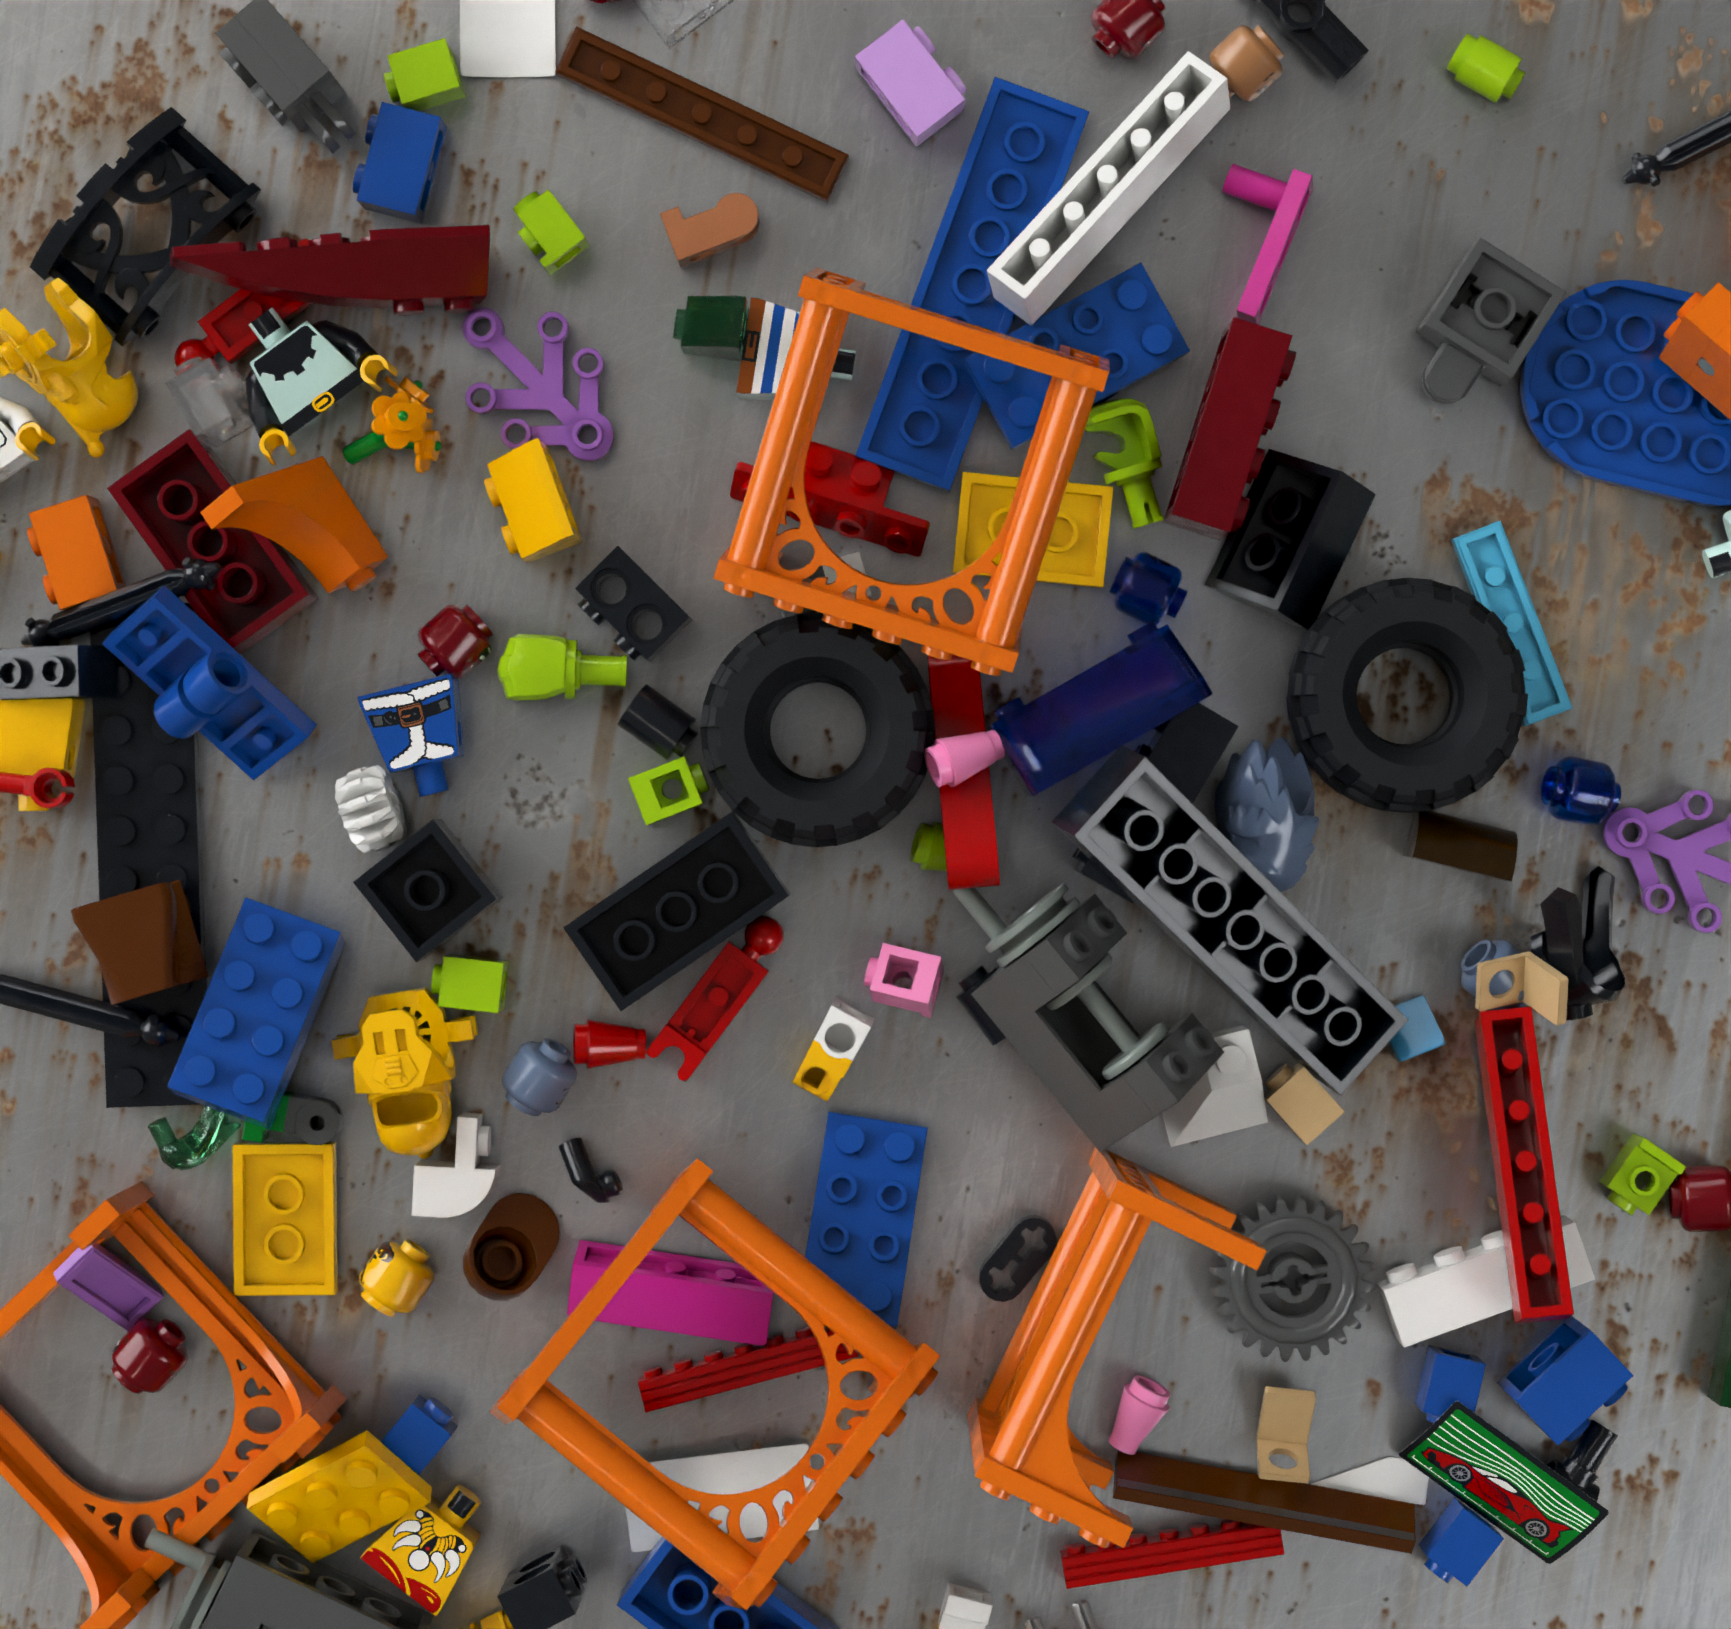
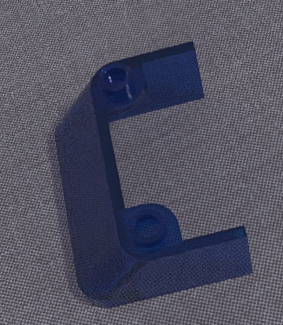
M1153 620L1127 635L1131 642L1130 646L1026 705L1021 697H1018L993 711L998 721L987 728L989 731L995 730L999 734L1005 751L1004 758L1027 797L1035 796L1113 752L1121 745L1127 744L1213 694L1204 676L1168 624L1158 629Z

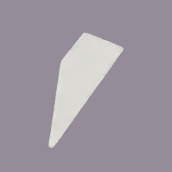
M1387 1457L1310 1485L1425 1505L1429 1477L1403 1458Z

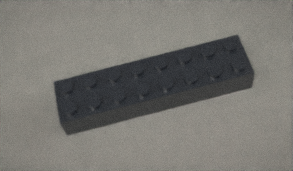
M1121 745L1052 821L1071 842L1303 1065L1314 1078L1339 1095L1344 1093L1408 1021L1141 754Z

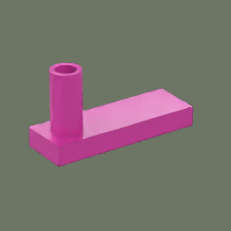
M1232 164L1224 182L1223 193L1276 212L1236 310L1239 319L1259 325L1312 193L1313 177L1310 174L1293 169L1289 181L1286 183L1236 164Z

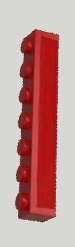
M809 1327L796 1330V1336L783 1339V1335L767 1338V1343L763 1346L753 1347V1344L745 1343L734 1347L735 1352L723 1355L722 1351H715L704 1355L705 1360L693 1363L692 1359H685L675 1362L674 1368L662 1371L661 1367L645 1370L643 1372L644 1376H641L638 1380V1386L644 1409L647 1413L825 1365V1361L814 1334ZM827 1327L824 1328L828 1337L833 1335V1332ZM841 1343L836 1350L838 1362L859 1356V1353L853 1350L851 1355H848L846 1348Z
M1226 1519L1221 1521V1525L1209 1527V1524L1201 1523L1190 1526V1530L1178 1532L1176 1528H1169L1159 1531V1535L1147 1537L1145 1533L1130 1535L1124 1548L1112 1542L1109 1543L1107 1548L1098 1545L1085 1547L1084 1543L1070 1544L1066 1546V1550H1061L1060 1554L1066 1589L1284 1555L1281 1529Z

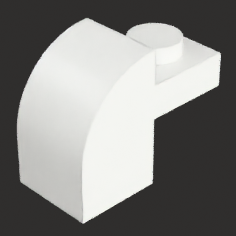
M464 1112L457 1117L455 1162L421 1160L414 1165L411 1216L456 1217L474 1209L492 1191L498 1180L501 1164L481 1163V1156L489 1157L491 1148V1126H483L484 1113Z

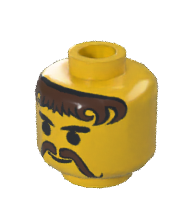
M405 1239L402 1245L391 1241L381 1243L360 1272V1284L364 1288L361 1296L375 1309L390 1317H394L397 1312H412L434 1282V1272L429 1264L426 1263L430 1254L420 1245L409 1239Z

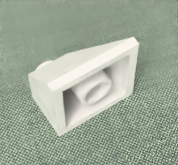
M1244 1025L1211 1032L1214 1040L1224 1053L1177 1104L1162 1113L1170 1147L1268 1123L1262 1078L1250 1031Z

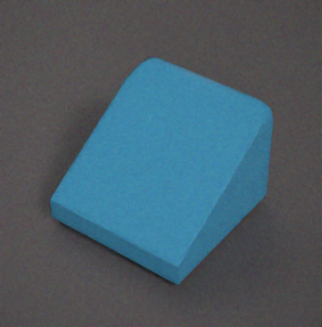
M1424 995L1395 1005L1408 1021L1388 1042L1394 1060L1402 1062L1446 1044Z

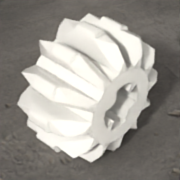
M379 765L368 768L361 767L348 772L346 776L336 780L334 798L339 807L338 813L342 817L344 828L347 829L351 842L356 844L360 851L363 853L374 850L380 851L406 838L407 819L403 811L404 806L400 801L398 790L395 789L391 777L386 774L382 767Z

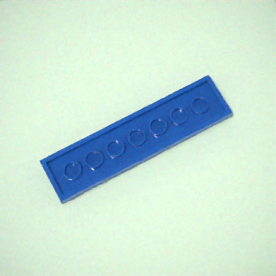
M994 77L911 305L1008 335L1015 313L993 297L986 270L1061 190L1090 111ZM902 329L855 457L950 492L984 400L963 363L964 358L975 352Z

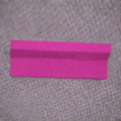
M586 1240L579 1241L572 1266L567 1308L568 1316L625 1246ZM650 1250L594 1321L763 1346L767 1343L774 1292L738 1263Z

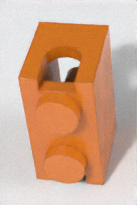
M83 495L28 513L33 526L27 528L28 539L35 555L43 557L48 575L43 576L44 589L49 601L53 605L58 604L59 610H66L126 586L97 498Z

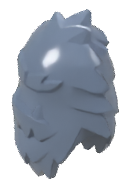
M1284 737L1274 740L1266 752L1260 740H1252L1241 757L1238 753H1233L1229 760L1224 780L1219 782L1215 793L1217 829L1281 893L1293 888L1307 869L1305 863L1314 850V845L1311 841L1319 825V818L1314 816V786L1309 764L1303 753L1299 752L1295 755L1289 742Z

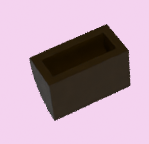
M1434 811L1414 812L1403 856L1498 880L1512 881L1517 857L1518 839L1514 831Z

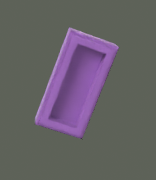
M98 1243L84 1250L78 1247L53 1272L57 1283L127 1331L164 1297L158 1285Z

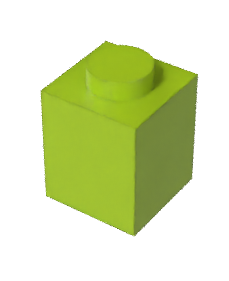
M445 38L387 55L391 71L383 73L393 103L401 101L404 108L423 111L466 97L452 49Z
M456 954L443 956L442 965L435 964L431 984L432 994L439 995L438 1007L500 1013L504 1010L510 960Z

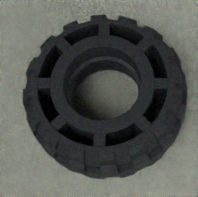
M1399 578L1383 580L1361 587L1338 599L1326 609L1305 633L1294 654L1288 674L1289 682L1286 702L1288 720H1290L1295 742L1306 761L1320 776V779L1336 792L1361 805L1381 811L1412 813L1431 811L1454 804L1468 795L1477 792L1489 782L1502 764L1510 758L1519 741L1518 734L1523 717H1526L1528 701L1523 671L1526 670L1520 651L1515 648L1506 631L1508 628L1498 616L1479 603L1475 596L1456 586L1446 585L1431 579ZM1392 649H1413L1431 657L1444 673L1449 688V707L1443 723L1432 735L1412 744H1397L1377 736L1363 721L1357 704V686L1364 669L1378 655Z
M823 613L796 614L775 620L755 630L738 643L721 662L710 682L703 703L700 725L702 752L708 773L718 793L731 810L749 826L770 838L792 845L808 847L838 846L860 840L880 830L897 817L914 798L926 776L928 769L924 757L925 748L934 745L935 737L934 713L927 686L916 665L899 645L874 638L872 636L873 629L855 623H853L852 629L830 625L822 620ZM810 683L831 684L846 691L860 706L866 722L865 743L856 761L845 771L828 778H808L791 771L781 762L771 741V720L780 701L792 690Z

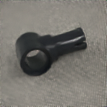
M1591 1419L1590 1425L1583 1432L1570 1456H1563L1560 1462L1556 1459L1552 1460L1547 1466L1597 1502L1600 1488L1595 1484L1599 1478L1595 1473L1618 1435Z

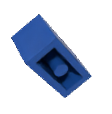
M385 102L381 103L378 115H371L365 135V143L370 145L366 164H358L353 180V193L358 194L357 201L365 210L423 224L447 131V126L441 117Z

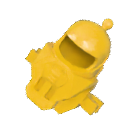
M56 278L44 287L46 300L56 311L67 331L70 341L67 357L64 361L50 357L46 352L55 347L57 343L45 328L31 335L25 326L4 307L0 310V377L2 378L9 373L12 375L16 374L19 379L28 383L39 394H43L46 400L57 408L84 441L89 455L98 458L105 452V447L99 440L100 435L122 425L131 416L138 400V387L131 370L117 379L107 374L105 360L111 349L113 337L96 311L81 300L68 284L60 278Z
M427 987L371 995L366 1002L358 1024L359 1032L337 1035V1039L331 1040L334 1060L356 1057L353 1062L355 1094H367L368 1103L373 1109L377 1133L383 1145L389 1151L396 1154L418 1155L422 1159L430 1158L433 1154V1149L445 1140L452 1120L450 1101L452 1085L450 1080L456 1076L454 1049L451 1042L473 1040L474 1036L479 1034L476 1015L447 1020L445 1009L438 1007V1000ZM405 1007H411L410 1011L407 1012ZM417 1011L422 1015L419 1019L415 1017ZM427 1021L429 1026L422 1027V1024ZM431 1034V1039L426 1038L423 1035Z

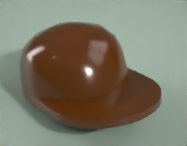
M516 1193L503 1197L490 1209L469 1241L463 1256V1272L469 1285L477 1293L491 1300L508 1301L523 1294L538 1279L558 1245L560 1234L557 1218L553 1210L543 1200L530 1194Z

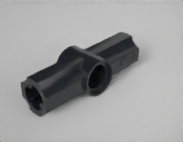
M1255 0L1274 19L1279 33L1286 39L1295 41L1335 84L1348 74L1369 51L1325 5V0ZM1296 2L1305 4L1312 13V19L1304 23L1296 22L1288 14L1287 6Z

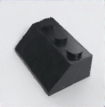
M1269 449L1262 462L1259 474L1254 479L1246 498H1250L1243 524L1241 528L1237 527L1235 532L1231 531L1228 534L1205 585L1272 618L1308 630L1318 618L1376 494L1342 471Z

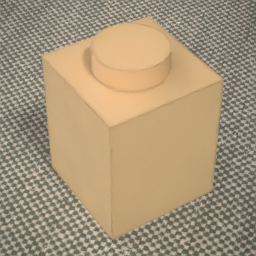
M1300 1063L1295 1064L1292 1068L1288 1064H1284L1264 1082L1268 1087V1090L1264 1092L1265 1101L1306 1145L1310 1144L1345 1112Z

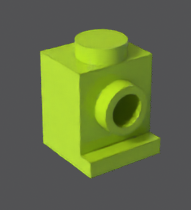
M549 189L541 195L537 191L532 192L514 206L513 211L524 225L517 233L535 256L542 251L545 252L546 255L539 261L550 276L590 246L586 237Z
M686 756L628 778L646 825L654 824L705 804L701 794L710 791L700 763L698 762L690 766ZM671 779L677 780L682 786L680 796L675 799L666 797L663 792L664 784Z
M1632 1133L1599 1182L1611 1190L1606 1199L1627 1214L1633 1216L1638 1209L1650 1215L1678 1174L1681 1175L1686 1166L1646 1138ZM1647 1171L1651 1178L1643 1189H1638L1635 1184L1636 1176L1640 1172Z

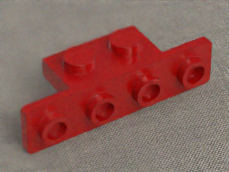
M811 441L806 459L804 479L807 504L815 525L837 531L848 538H859L885 546L895 553H907L916 557L921 556L930 527V522L883 507L894 471L856 458L854 454ZM744 462L737 463L730 491L731 498L744 502L754 468L753 465ZM792 487L790 488L788 499L794 498ZM791 511L786 512L787 516L800 522L799 517Z

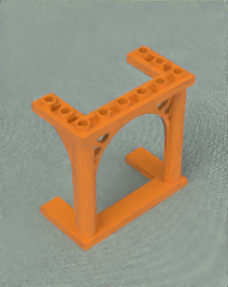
M817 267L803 276L798 296L804 298L732 542L719 558L713 579L725 582L723 589L738 596L753 598L754 592L773 597V605L785 611L801 614L803 609L807 608L823 613L822 620L836 627L852 629L853 623L871 628L873 629L872 636L887 643L901 645L902 640L906 639L923 645L921 651L934 658L951 660L953 654L972 660L971 668L988 675L1000 676L1002 670L1013 673L1019 655L1023 630L1021 626L1097 391H1104L1110 372V360L1062 344L1059 351L1052 350L864 290L866 282ZM850 313L1052 376L1003 527L990 547L977 560L958 573L944 579L921 584H899L878 580L865 575L844 562L832 551L823 540L811 517L805 493L804 475L806 459ZM792 487L794 498L788 499V494ZM787 511H791L799 517V528H791L781 534H777L780 523L784 526L787 525ZM796 540L810 542L815 551L810 563L799 569H787L781 565L784 553L780 551L785 545ZM1001 553L999 564H996L993 559ZM821 565L833 568L837 574L836 580L829 584L827 583L828 577L821 576L815 579H809L808 577L813 575ZM988 573L991 575L988 583L984 585V589H990L987 600L984 599L980 589L972 583V579L976 574ZM857 585L856 593L847 591L851 587ZM868 587H879L881 596L878 599L868 597L866 593ZM949 589H960L971 599L974 614L967 623H958L947 614L943 597ZM919 596L931 599L936 618L931 617L930 613L921 606L918 612H916L912 605L913 600ZM891 597L894 598L897 606L888 603Z
M1095 1147L1088 1161L1092 1173L983 1399L975 1397L967 1413L975 1477L982 1480L979 1486L983 1490L1006 1501H1009L1011 1495L1031 1503L1029 1507L1030 1512L1050 1523L1058 1524L1062 1518L1080 1527L1078 1534L1095 1545L1107 1548L1109 1543L1112 1542L1124 1548L1133 1530L1130 1517L1103 1504L1090 1490L1092 1485L1106 1490L1114 1473L1111 1462L1089 1450L1068 1426L1069 1400L1082 1364L1152 1220L1257 1271L1267 1250L1261 1243L1231 1230L1237 1217L1231 1209L1105 1149L1100 1153Z
M697 1158L679 1174L651 1209L650 1216L529 1367L521 1371L489 1412L504 1424L511 1423L517 1418L718 1582V1585L712 1591L716 1597L728 1606L747 1611L753 1605L759 1608L772 1594L778 1584L772 1577L786 1560L792 1565L806 1549L811 1539L805 1533L815 1520L819 1518L822 1522H825L835 1511L843 1499L837 1491L847 1478L851 1476L856 1480L867 1469L875 1457V1454L869 1449L879 1436L883 1434L888 1438L898 1428L907 1414L901 1409L907 1399L911 1398L914 1394L922 1395L938 1374L933 1365L941 1355L926 1343L913 1345L712 1182L709 1176L713 1173V1170ZM678 1215L791 1306L811 1329L825 1361L828 1383L827 1404L822 1424L812 1445L799 1462L787 1473L763 1487L748 1492L710 1494L693 1490L671 1480L547 1380ZM824 1326L833 1332L832 1336L828 1337ZM841 1343L846 1348L848 1355H851L853 1350H855L862 1356V1359H853L841 1364L836 1359V1350ZM855 1371H864L871 1374L875 1380L868 1390L873 1394L863 1400H853L846 1397L840 1389L841 1381L846 1375ZM842 1409L864 1411L861 1416L852 1417L846 1422V1425L850 1426L849 1429L842 1430L837 1426L836 1418ZM827 1444H839L833 1453L827 1447ZM814 1454H819L823 1458V1466L818 1470L813 1469L809 1463L811 1456ZM803 1475L809 1479H812V1481L809 1483L806 1489ZM786 1490L792 1496V1504L789 1501H785L782 1507L783 1519L779 1523V1515L773 1505V1499L780 1491ZM688 1501L698 1502V1510L691 1506ZM749 1503H757L761 1506L767 1519L766 1533L758 1542L747 1540L740 1528L742 1509ZM720 1505L725 1506L729 1510L726 1519L727 1534L718 1528L722 1521L715 1520L709 1516L710 1511Z
M142 1181L106 1199L68 1235L73 1242L0 1310L1 1342L60 1286L56 1282L53 1272L78 1247L84 1250L95 1243L103 1246L114 1235L215 1343L227 1364L232 1379L235 1403L234 1419L228 1441L218 1460L200 1480L187 1489L166 1498L146 1502H129L107 1498L80 1485L49 1456L0 1404V1474L48 1524L79 1567L87 1584L92 1603L90 1617L80 1626L81 1629H124L161 1590L154 1582L167 1570L175 1577L186 1567L153 1550L142 1549L135 1543L132 1529L133 1523L139 1515H149L155 1521L157 1530L170 1535V1525L166 1514L172 1508H180L183 1510L185 1517L183 1519L182 1516H179L174 1522L173 1537L192 1546L204 1535L212 1542L234 1521L227 1513L240 1501L247 1507L249 1493L267 1484L264 1480L267 1475L277 1466L285 1473L300 1458L303 1459L326 1437L343 1418L337 1410L347 1400L334 1384L325 1391L148 1204L155 1195ZM239 1360L246 1366V1368L241 1369ZM253 1378L255 1380L258 1390L265 1386L271 1394L261 1393L251 1397L246 1391L249 1379ZM256 1407L272 1408L281 1416L282 1422L280 1427L272 1432H259L247 1424V1413ZM243 1440H249L259 1445L268 1444L266 1449L256 1447L246 1453V1456H249V1458H242L237 1450L238 1445ZM226 1471L238 1472L239 1474L233 1480H230ZM210 1478L216 1479L219 1482V1490H209L206 1485L207 1480ZM199 1498L207 1502L201 1510H199ZM89 1505L96 1507L95 1511ZM115 1512L123 1518L119 1526V1537L112 1530L116 1524L108 1522L105 1519V1515Z

